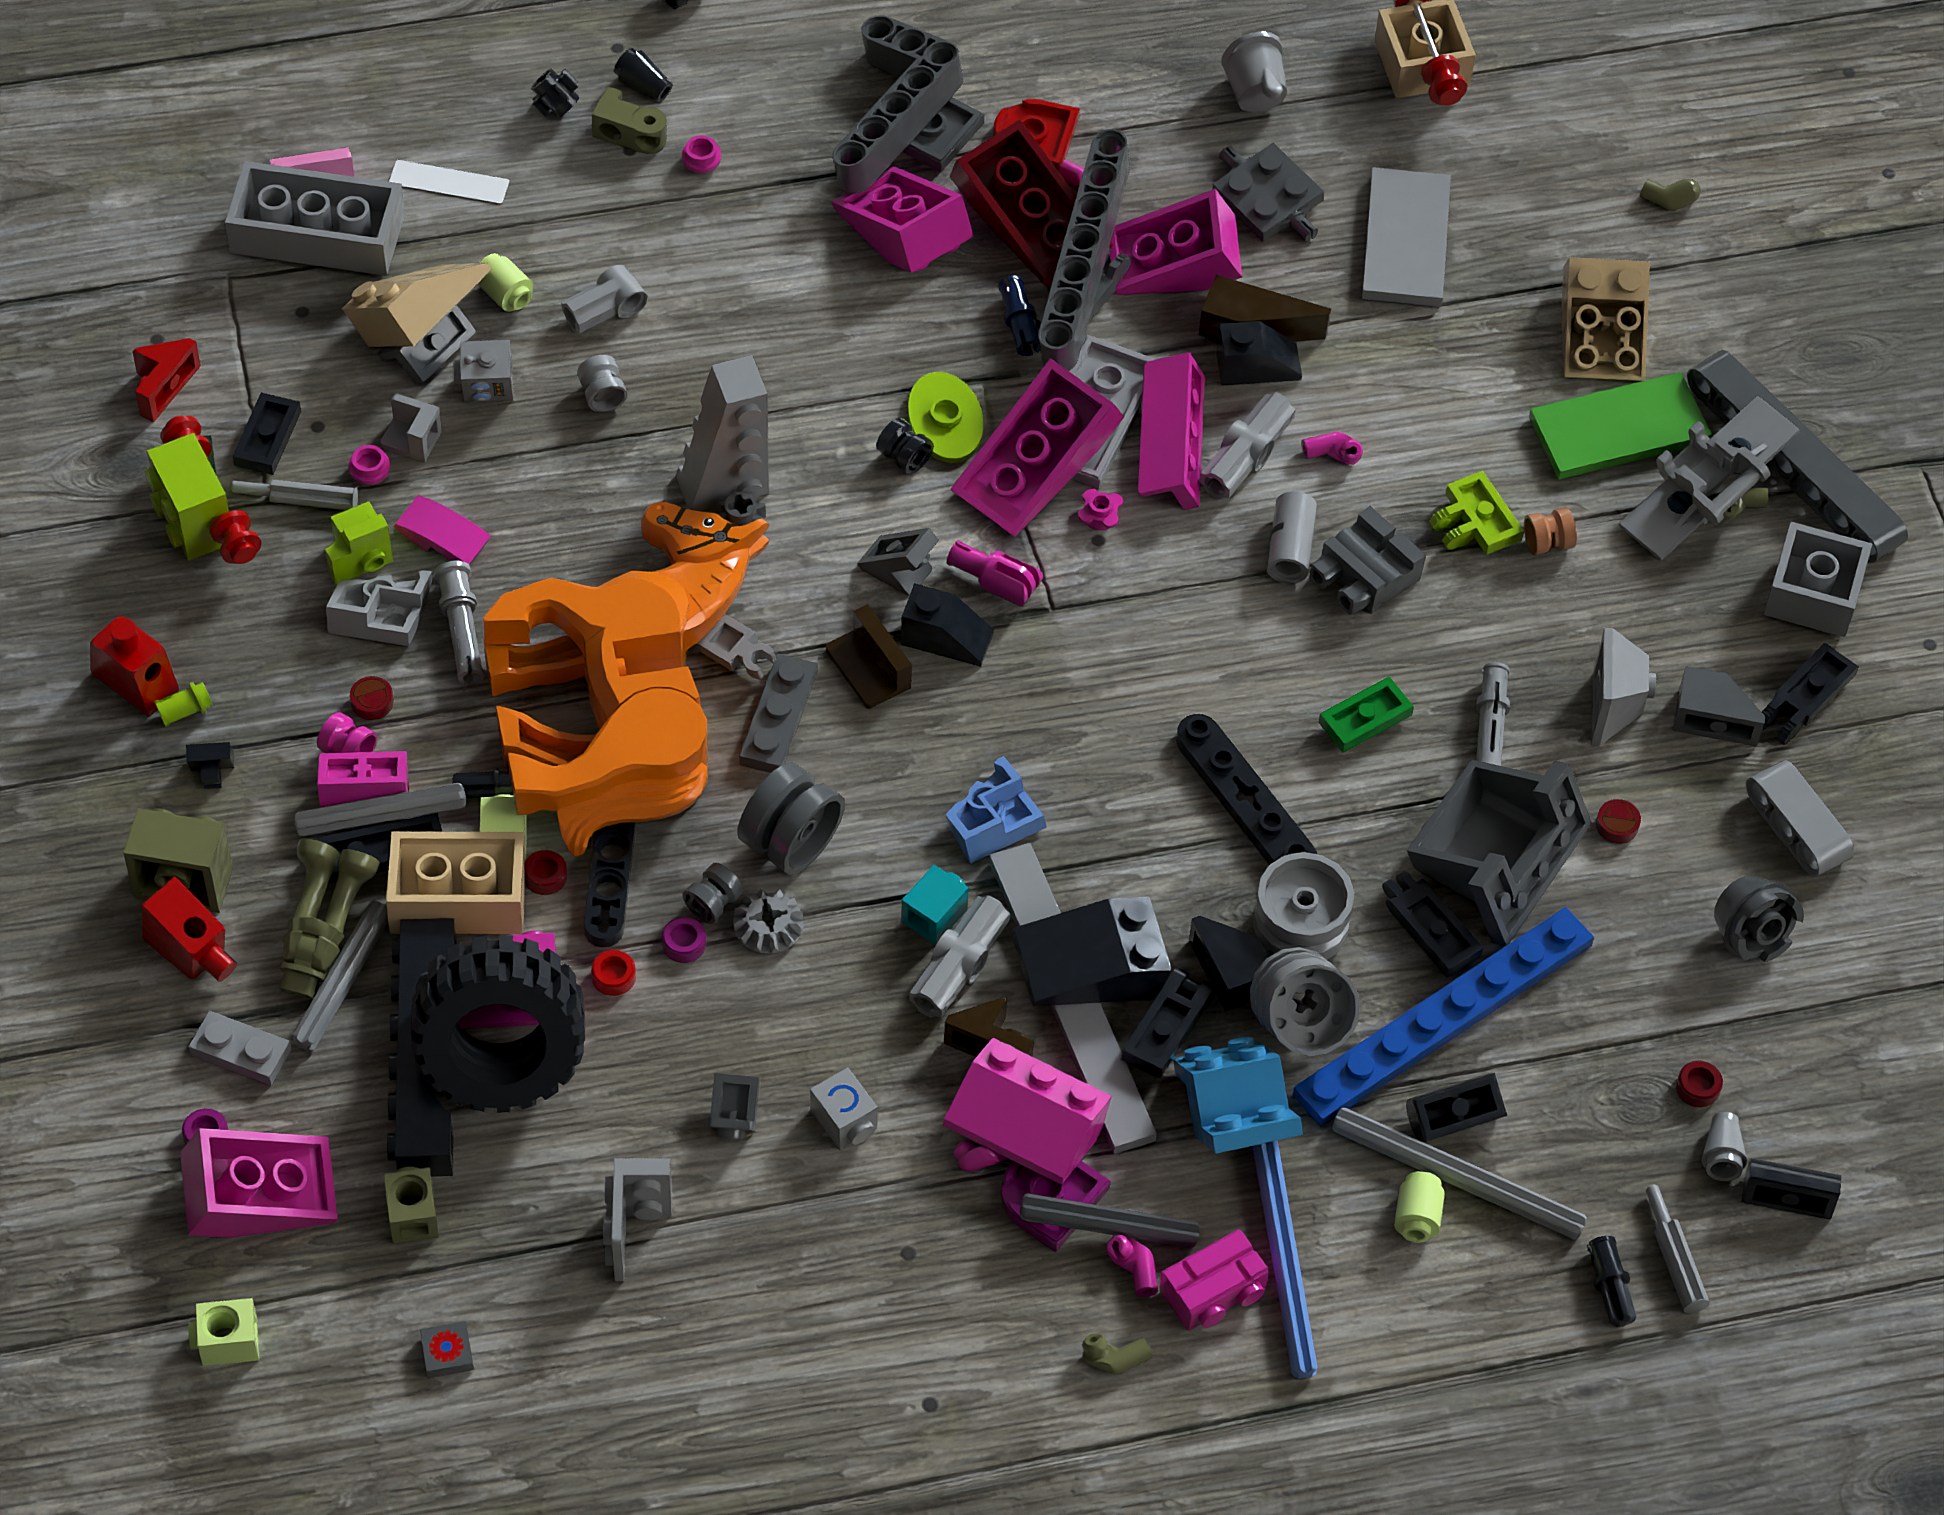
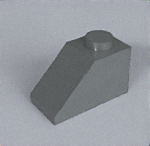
M1685 666L1678 692L1673 731L1757 746L1764 726L1765 716L1735 681L1726 673L1715 672L1705 667L1694 668Z

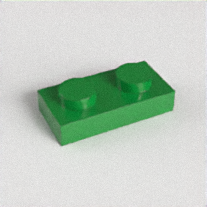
M1389 676L1321 712L1318 723L1342 753L1411 717L1414 706Z

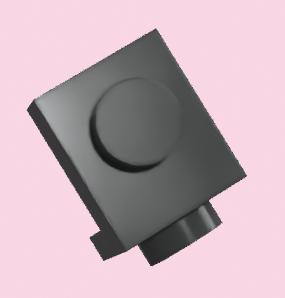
M714 1073L708 1127L718 1128L717 1137L744 1139L745 1131H755L760 1077Z

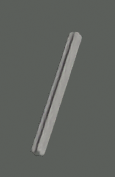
M1341 1108L1334 1120V1132L1420 1171L1434 1174L1440 1180L1567 1237L1578 1239L1585 1227L1587 1217L1584 1214L1350 1109Z

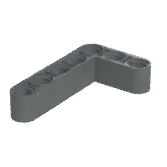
M883 15L871 17L863 23L861 34L868 63L873 67L899 77V79L835 147L832 157L838 185L842 191L849 194H858L870 188L962 86L963 73L959 50L955 44Z

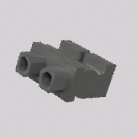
M1368 506L1358 514L1357 522L1350 527L1344 528L1335 537L1332 536L1324 542L1321 557L1311 565L1309 578L1320 589H1325L1336 582L1342 588L1338 591L1336 600L1339 606L1349 615L1363 608L1372 614L1380 608L1381 603H1386L1420 581L1426 554L1402 533L1394 536L1396 528L1371 506Z

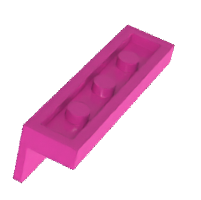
M1190 352L1149 361L1144 365L1138 492L1142 497L1171 491L1184 510L1200 507L1201 483L1199 481L1202 459L1205 375Z

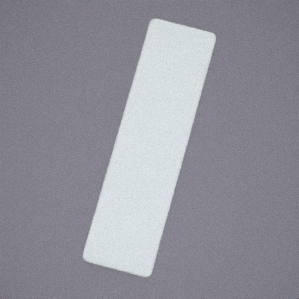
M402 160L395 162L389 182L401 183L404 187L494 203L503 202L509 180Z

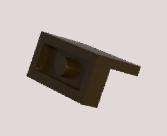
M868 604L853 611V631L826 644V653L864 706L871 709L911 689L912 664Z

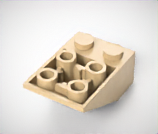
M1569 257L1563 266L1562 282L1564 378L1645 381L1650 261Z

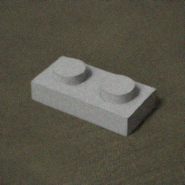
M210 1010L189 1045L192 1056L272 1086L292 1050L289 1040Z

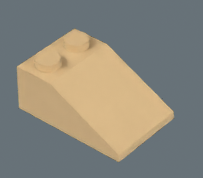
M488 263L442 264L375 282H366L353 291V299L342 310L368 347L415 346L492 268Z

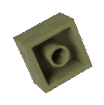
M137 808L123 851L134 899L147 901L175 876L209 911L220 913L233 871L224 823L217 822L215 819L207 816L193 818L175 815L165 809H154L151 811Z

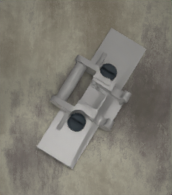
M1759 396L1754 398L1711 439L1705 434L1704 425L1697 421L1688 430L1690 444L1672 460V454L1666 450L1657 458L1656 463L1659 473L1665 481L1619 523V527L1660 561L1702 523L1704 525L1708 521L1715 525L1720 523L1724 518L1723 513L1758 481L1764 482L1770 476V471L1766 464L1800 433L1799 428ZM1733 473L1741 474L1713 501L1707 498Z

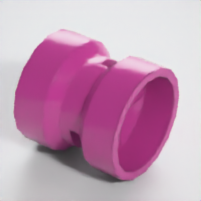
M336 712L330 716L321 728L317 738V748L325 753L373 752L377 744V734L365 726L357 728L353 720L341 712Z

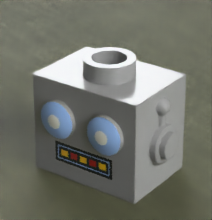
M510 340L460 341V359L453 360L454 384H462L464 402L513 400V363Z

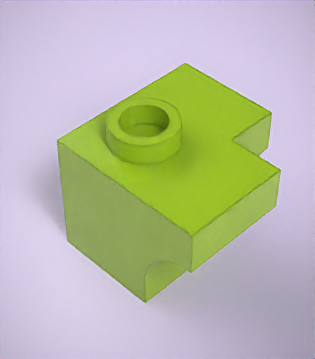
M369 501L331 516L335 542L326 548L325 552L328 571L335 585H338L339 581L350 580L367 572H376L393 562L388 524L382 514H376Z

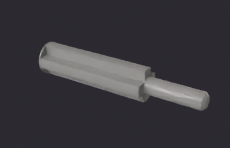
M272 480L271 484L232 481L230 485L232 493L270 497V502L341 510L351 509L358 504L357 487L348 488Z
M1650 1185L1645 1191L1658 1223L1656 1225L1657 1230L1654 1233L1683 1311L1688 1314L1702 1311L1709 1306L1710 1301L1680 1223L1676 1219L1671 1220L1659 1187L1657 1185Z

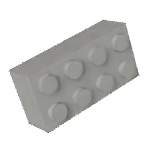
M244 161L225 220L230 253L387 276L405 216L402 184Z

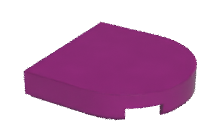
M1012 1161L1003 1176L1002 1203L1007 1215L1017 1226L1054 1252H1057L1075 1229L1022 1220L1020 1218V1204L1025 1194H1034L1096 1205L1110 1189L1111 1181L1083 1161L1079 1162L1062 1185Z

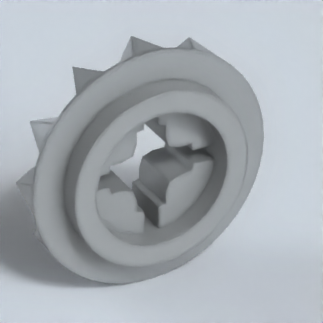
M761 888L756 895L751 897L745 895L740 906L735 908L733 919L734 932L744 946L755 952L765 954L781 952L791 947L799 939L803 930V912L797 906L795 898L789 899L783 895L780 889L776 893H766ZM764 910H768L771 916L776 918L774 920L773 932L769 931V927H766L764 921H760L762 920Z

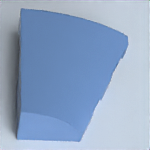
M1004 756L994 762L995 772L984 783L976 781L969 789L967 797L957 802L945 814L953 836L970 864L1047 828L1043 813L1024 791L1022 778Z

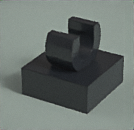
M230 742L186 745L187 764L191 771L201 770V783L204 785V790L222 788L221 769L235 768L234 751Z

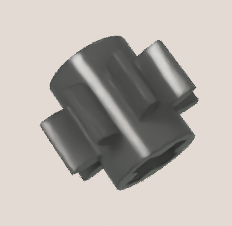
M733 490L725 501H717V514L735 526H744L755 520L764 519L766 517L765 503L756 504L754 492L752 491L747 493Z

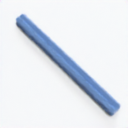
M1277 1140L1252 1147L1291 1372L1296 1379L1311 1378L1316 1375L1318 1366Z

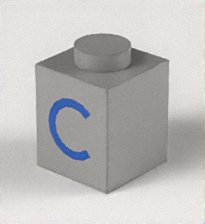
M849 1067L810 1089V1111L839 1150L852 1143L854 1145L863 1143L877 1129L878 1107Z

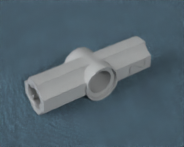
M1277 392L1274 394L1266 393L1243 422L1237 420L1231 425L1222 441L1219 452L1200 473L1199 482L1205 487L1208 494L1219 500L1224 497L1230 498L1252 469L1259 471L1265 465L1273 451L1275 441L1295 417L1296 409L1291 406L1288 398Z
M989 895L986 897L978 896L954 931L948 929L941 936L933 951L931 963L909 993V1001L917 1007L919 1012L930 1018L936 1016L942 1018L965 983L972 984L977 979L987 961L989 949L1010 921V912L1003 907L1000 901Z

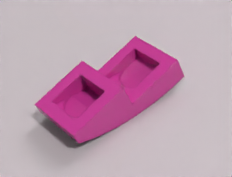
M420 495L414 499L393 526L425 552L432 547L450 561H463L469 565L491 537L490 534L455 511Z

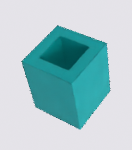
M933 864L902 899L901 923L936 946L945 931L951 929L968 910L969 887L955 873L945 872Z

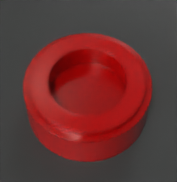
M605 951L599 954L592 963V982L595 988L605 995H622L628 992L635 984V962L630 955L623 951Z

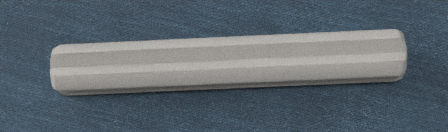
M453 783L302 810L295 813L294 822L298 835L305 837L462 809L466 806V795L462 784Z
M373 900L368 904L293 1033L294 1044L298 1048L313 1051L317 1047L388 924L386 904L377 900Z

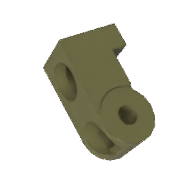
M607 86L592 113V137L641 153H657L665 147L667 142L666 115L654 107L640 108V106L623 101L622 91Z

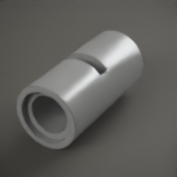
M1286 492L1276 499L1267 573L1279 582L1298 583L1305 580L1308 576L1317 503L1314 498L1305 493Z

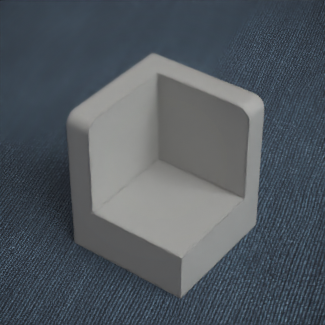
M395 393L391 399L393 419L381 439L382 449L425 463L442 433L439 407Z

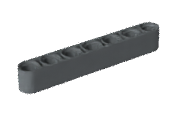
M1115 129L1100 131L1094 136L1090 146L1039 329L1038 339L1044 366L1051 358L1070 371L1075 367L1079 359L1130 172L1127 138L1121 131Z
M1725 350L1718 351L1688 370L1687 381L1692 392L1725 425L1754 398L1759 396L1800 429V433L1766 465L1837 534L1872 543L1868 562H1876L1907 541L1908 531L1902 519L1732 354Z

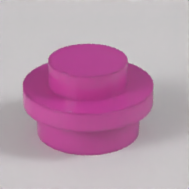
M703 135L695 136L689 139L684 146L682 162L690 171L707 173L716 169L720 164L721 150L712 138Z
M364 445L357 448L348 463L349 473L358 483L365 485L377 484L388 476L390 460L387 454L379 447Z

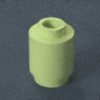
M494 253L486 256L480 262L488 263L492 270L478 285L504 311L520 310L530 302L534 287L533 282L507 257Z
M1413 1172L1408 1174L1405 1181L1400 1185L1394 1227L1408 1241L1416 1243L1425 1242L1436 1237L1440 1232L1445 1191L1441 1187V1180L1434 1174Z

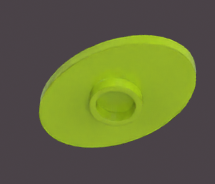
M945 372L928 373L914 384L908 401V420L913 426V432L924 434L934 443L931 456L946 463H959L972 457L982 441L984 420L980 403L971 388L958 377Z

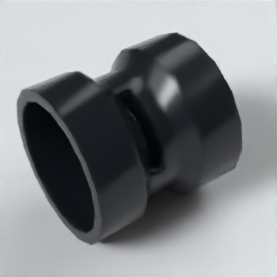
M898 417L882 430L876 442V449L887 458H895L898 467L904 472L913 474L928 461L933 452L934 443L924 434L913 432V426L905 419Z

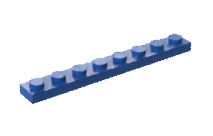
M1564 907L1294 1086V1098L1315 1122L1322 1127L1334 1119L1341 1108L1349 1109L1591 947L1594 936L1567 907Z

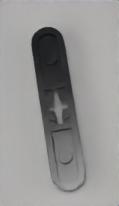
M1192 714L1180 721L1176 736V744L1179 750L1269 865L1284 855L1300 852L1317 854L1313 844L1211 717L1204 714ZM1239 790L1246 796L1254 794L1253 805L1246 799L1238 801Z

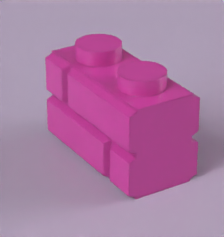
M1238 1229L1161 1271L1159 1289L1170 1307L1175 1310V1314L1186 1330L1190 1331L1199 1325H1202L1203 1328H1209L1221 1321L1226 1315V1310L1238 1303L1246 1307L1259 1300L1265 1293L1264 1289L1267 1285L1269 1271L1258 1253L1253 1250L1246 1236Z

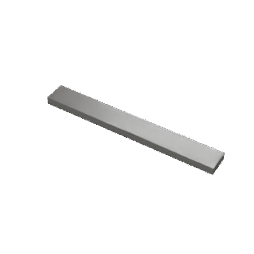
M1031 843L990 854V866L1016 927L1061 913ZM1101 1004L1050 1005L1082 1081L1112 1096L1103 1130L1113 1154L1155 1142L1157 1133L1126 1062L1121 1060L1122 1052Z

